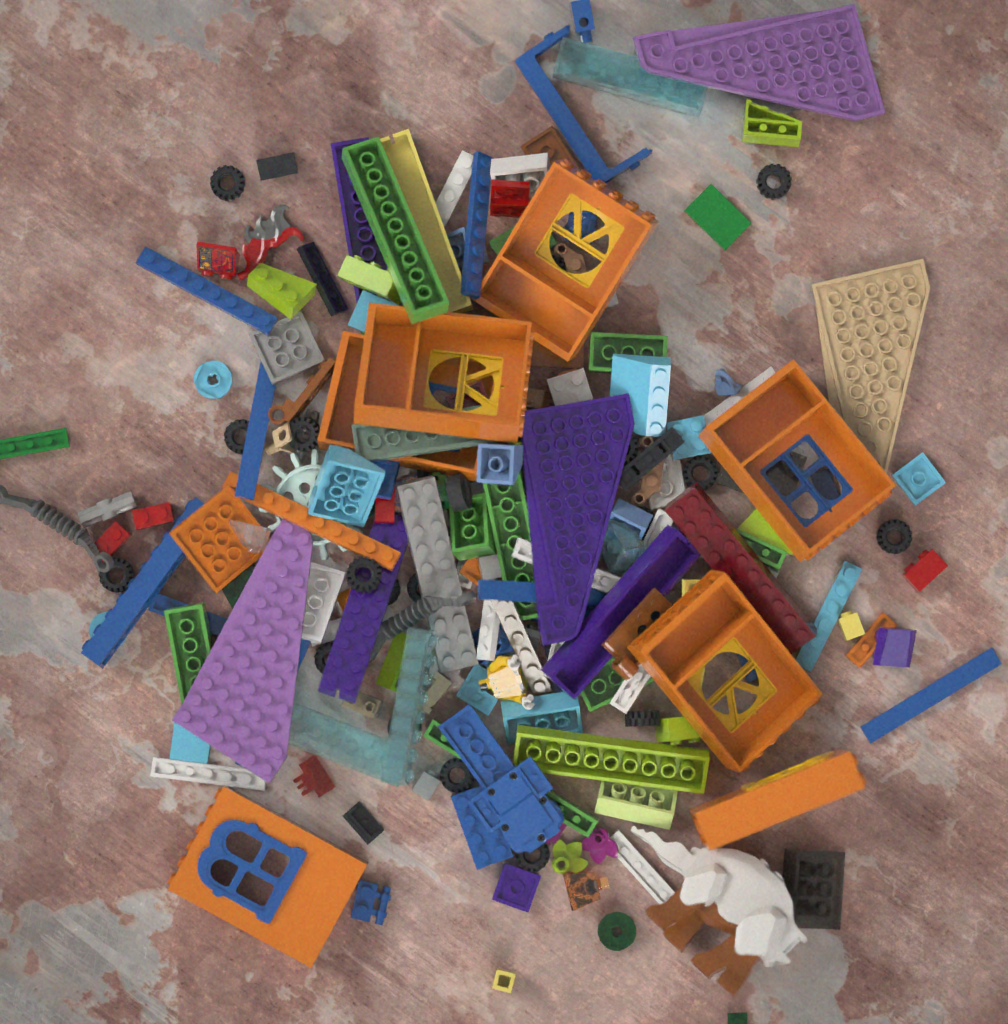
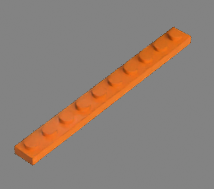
M230 471L222 485V489L226 485H230L235 492L238 474ZM259 484L256 487L254 500L243 499L364 558L368 556L370 560L373 558L376 564L378 563L380 566L391 571L401 556V552L341 523L309 515L307 507Z

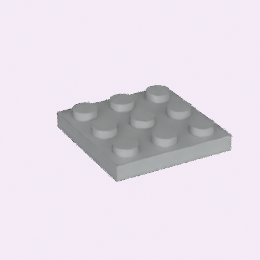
M302 311L298 312L291 320L286 317L277 321L269 336L258 330L249 333V337L272 386L315 368L324 360Z

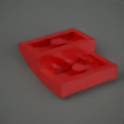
M492 180L490 216L520 218L529 204L530 182Z

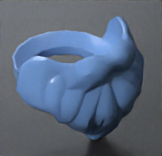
M719 369L715 372V387L718 396H730L739 393L743 384L739 385L726 373L725 369Z

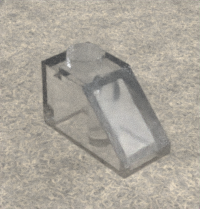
M229 520V524L242 546L248 547L249 552L259 554L260 550L266 551L270 528Z

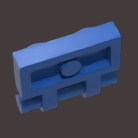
M359 880L351 918L370 922L371 915L377 916L375 924L383 925L384 918L387 917L388 913L386 912L387 904L391 900V887L384 886L381 893L377 892L378 884ZM375 898L381 899L378 910L373 909Z

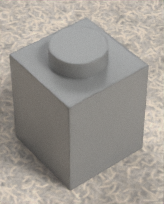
M497 554L477 558L481 580H498L499 577H502Z
M431 770L428 773L424 771L412 791L429 801L440 783L439 775Z

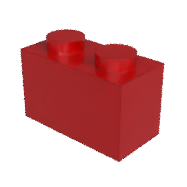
M170 502L132 510L136 530H143L175 521L172 503Z
M115 521L95 542V546L100 553L106 552L112 557L132 535L120 523Z
M925 549L917 556L919 560L915 564L911 562L903 569L905 573L902 576L917 593L923 590L948 567L933 549L929 551Z

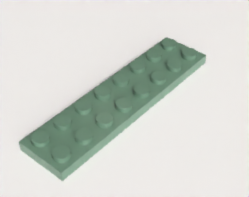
M482 405L462 408V410H473L481 407ZM360 424L352 425L355 452L370 462L478 446V443L501 442Z

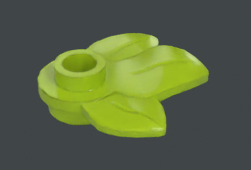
M560 839L554 844L552 867L555 872L559 874H565L568 871L577 873L588 865V862L580 857L582 852L581 842H572L566 845ZM561 860L565 862L563 868L558 866V862Z

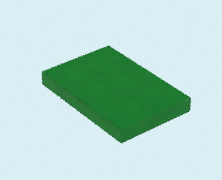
M712 184L684 210L724 251L752 224Z

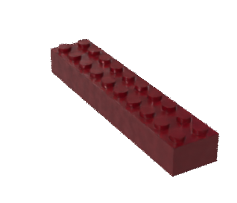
M698 482L694 483L666 505L664 511L713 570L725 572L790 654L816 637L817 628Z

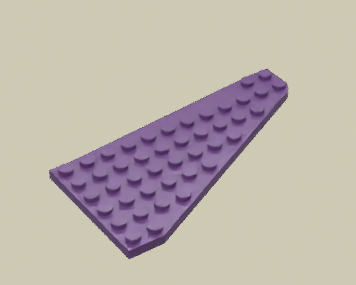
M855 4L824 11L673 31L652 32L633 38L639 63L650 74L851 121H859L885 114Z
M282 519L274 531L183 704L172 719L173 722L269 784L287 759L313 549L310 533Z

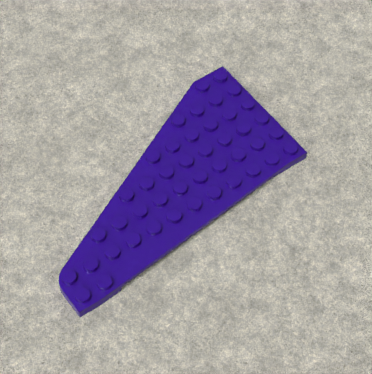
M629 393L525 411L521 445H523V467L538 624L542 646L569 641L575 638L580 631L635 424Z

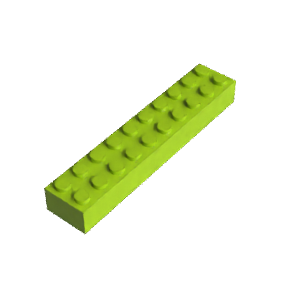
M517 725L512 762L517 766L531 756L541 771L547 774L704 794L710 755L709 750Z

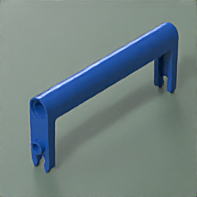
M567 25L556 33L550 32L543 38L544 41L519 56L514 62L585 169L591 174V178L596 181L598 179L602 180L607 184L628 169L632 171L641 165L640 161L651 155L653 150H648L646 147L612 169L606 166L536 60L538 56L569 36L570 26Z

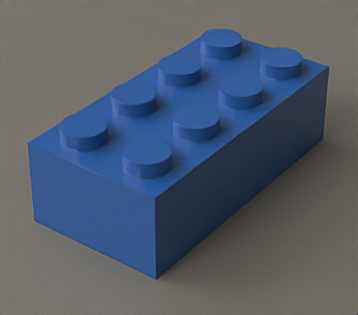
M481 785L451 796L477 870L513 857L511 847L506 842L502 830L497 828L490 834L468 803L470 799L484 790Z

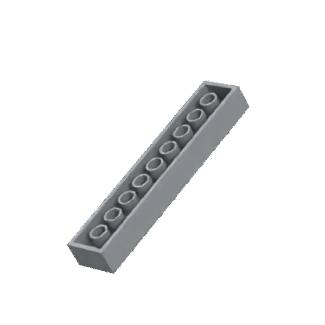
M431 475L395 484L422 600L427 595L456 599L462 595L435 477ZM465 606L442 607L436 613L426 617L438 669L441 673L478 664Z

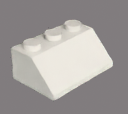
M548 153L491 159V179L530 182V200L551 167Z

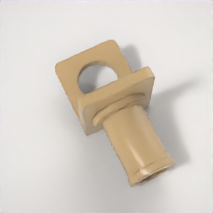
M285 423L272 431L274 442L265 446V451L269 456H273L281 450L295 453L294 448L289 446V442L292 441L290 424Z

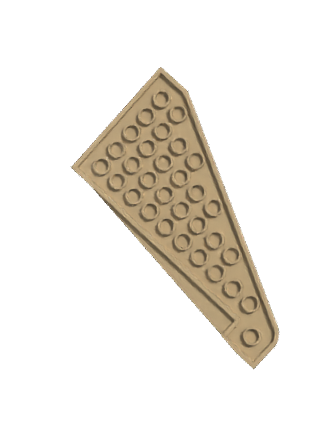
M923 259L811 284L816 306L828 402L886 474L930 292Z

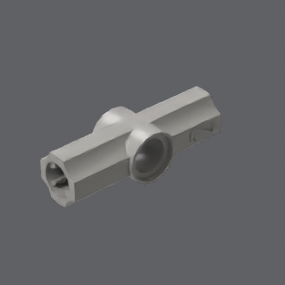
M130 491L113 499L102 500L96 503L95 506L78 512V517L82 526L86 528L98 522H105L116 518L119 514L138 506L133 493Z

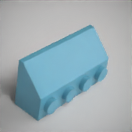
M564 692L534 696L532 703H535V705L530 710L525 709L522 704L514 701H501L507 744L515 743L517 725L583 733L578 696L575 700Z

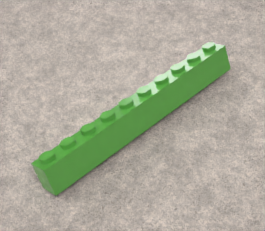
M434 718L423 736L461 759L438 728L443 722ZM553 790L547 792L546 795L556 801L564 813L563 823L588 838L599 818Z

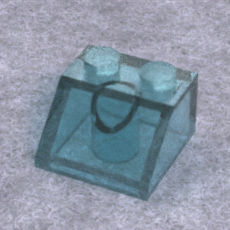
M611 519L607 526L601 555L611 574L626 573L641 556L645 546L637 532Z

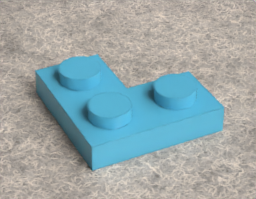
M477 664L473 666L456 696L489 716L498 699L486 691H481L478 681L488 678L487 669Z

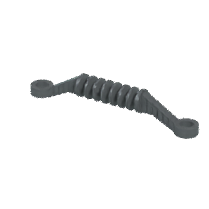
M0 485V504H8L28 511L32 517H37L38 521H43L51 529L55 528V531L57 533L61 532L63 537L67 536L69 541L73 540L74 544L81 545V547L85 548L95 567L100 572L106 573L113 568V558L108 553H100L97 550L85 527L81 528L80 524H75L74 520H69V517L63 516L62 512L57 513L55 508L51 509V506L49 504L45 505L43 500L36 501L10 495L6 488Z
M474 592L464 593L456 599L427 595L423 597V600H418L417 603H413L405 610L395 614L394 617L383 621L369 663L376 658L386 640L394 638L396 634L399 635L402 631L424 620L425 617L436 613L442 607H462L475 601L477 598Z

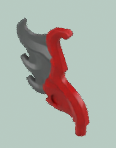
M276 206L267 221H262L263 215H260L252 232L250 231V226L247 225L244 236L249 245L246 246L244 244L242 246V253L247 262V268L237 273L239 280L247 278L259 263L265 264L268 251L271 248H278L289 237L297 236L301 242L304 241L302 232L296 227H291L284 219V210L289 209V206Z

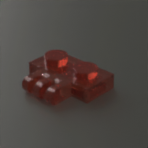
M316 755L299 764L303 774L295 778L293 782L303 781L302 784L297 786L298 790L306 786L307 789L301 792L302 796L315 790L318 797H321L336 787Z

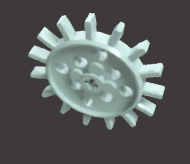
M312 449L311 465L302 466L297 453L290 454L295 469L287 474L281 467L274 465L272 469L282 478V481L278 488L269 484H263L262 486L284 497L286 492H291L294 496L293 501L308 508L309 497L322 466L319 465L320 454L318 449ZM304 482L310 485L308 493H304L301 490V485ZM259 508L260 512H268L264 509ZM276 516L277 522L269 525L265 532H274L282 518ZM336 521L363 534V531L355 525ZM312 533L313 545L319 546L321 559H328L326 543L330 541ZM338 545L343 552L347 551V549Z

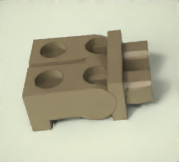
M439 670L432 676L436 681L430 689L424 691L414 701L417 705L410 713L419 720L426 712L428 714L434 709L432 706L440 700L453 683L451 679Z
M359 691L356 703L343 700L341 706L372 719H377L384 701Z

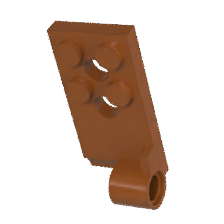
M331 357L328 360L324 359L318 367L320 369L318 373L310 376L306 382L308 384L295 402L287 398L282 406H272L268 411L270 421L277 426H282L287 422L290 424L292 420L300 417L333 375L336 361ZM278 410L283 411V418L275 420L274 413Z
M655 588L648 593L601 644L615 658L611 667L624 680L632 678L640 665V662L627 648L640 636L637 632L638 627L645 625L647 629L656 621L651 620V613L657 610L660 617L672 606Z

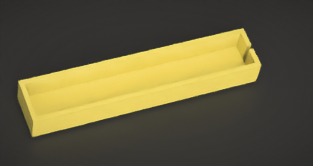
M409 129L392 134L395 141L394 144L391 143L389 136L381 138L382 146L448 298V312L463 314L473 310L470 298L460 294L462 276Z

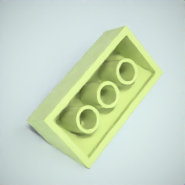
M601 781L594 813L670 830L678 791Z

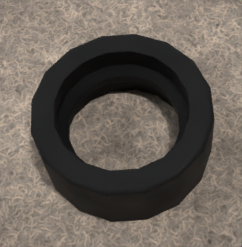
M463 473L448 476L446 478V491L452 509L455 512L470 509L472 506V495L466 476Z

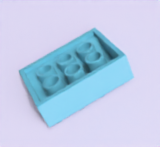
M613 354L610 396L629 393L635 423L632 433L652 437H661L665 433L671 357Z
M330 444L309 497L308 514L364 527L386 471L348 448Z

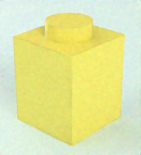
M850 610L840 614L842 618L837 620L845 641L865 634L857 612L852 614Z
M497 968L492 988L511 993L516 972Z

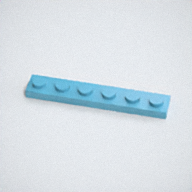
M844 561L813 623L817 628L816 637L801 647L795 659L803 669L809 672L812 671L862 571L861 568L847 561Z

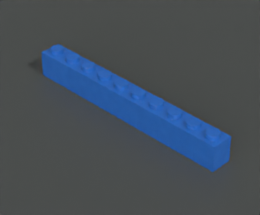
M196 497L190 500L185 506L184 513L175 519L174 526L170 531L205 503ZM170 531L164 534L162 537L163 541L159 547L156 546L152 550L151 558L148 562H144L141 565L137 577H133L130 580L126 592L119 595L114 608L108 610L103 623L94 629L92 638L87 640L82 646L81 653L102 669L186 556L168 534Z

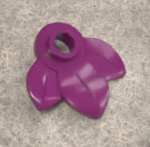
M603 827L595 828L588 838L585 836L582 841V849L590 851L591 859L596 864L603 862L606 855L614 858L618 857V846L614 840L610 839L609 832Z

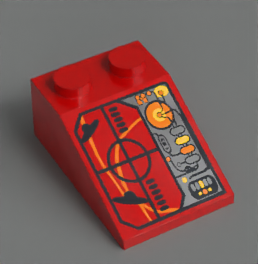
M197 241V270L202 272L201 275L213 277V274L220 275L221 279L231 280L232 277L237 278L240 254L235 247Z

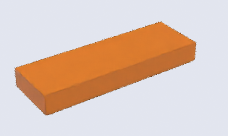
M882 612L845 656L858 668H861L876 649L875 632L881 627L895 628L897 624Z

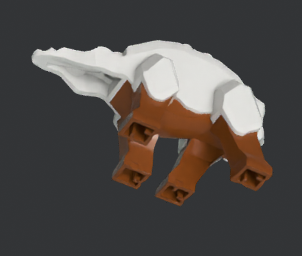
M635 826L631 828L630 831L648 843L655 850L665 865L684 876L683 885L665 903L649 906L645 911L646 915L664 931V937L680 953L688 947L705 924L708 927L729 934L730 936L710 951L696 954L691 959V962L709 980L716 973L725 970L716 980L734 999L741 994L749 976L759 961L765 967H773L780 964L788 965L791 960L786 954L800 941L805 943L808 940L794 923V906L784 885V878L776 871L772 873L769 868L770 865L763 858L758 860L755 856L737 849L725 848L708 850L706 847L702 849L693 847L688 852L679 842L666 843L654 832L645 833L644 829L638 830Z

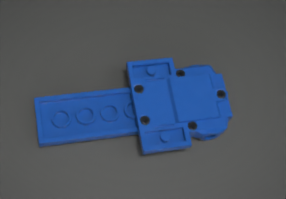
M468 704L438 726L484 789L470 799L468 803L490 834L497 828H500L506 842L515 852L527 851L531 853L561 831L560 826L564 821V813L556 801L546 795L547 792L554 788L531 756L515 766L471 704Z

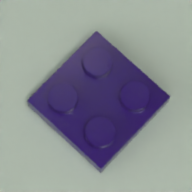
M505 863L492 900L529 912L541 875Z

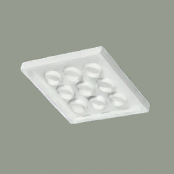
M311 562L302 639L322 644L346 572Z

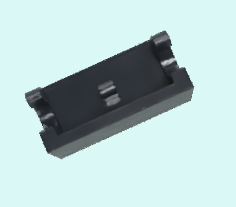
M294 152L256 160L261 181L298 173Z
M360 802L356 803L343 815L344 819L367 845L384 831Z

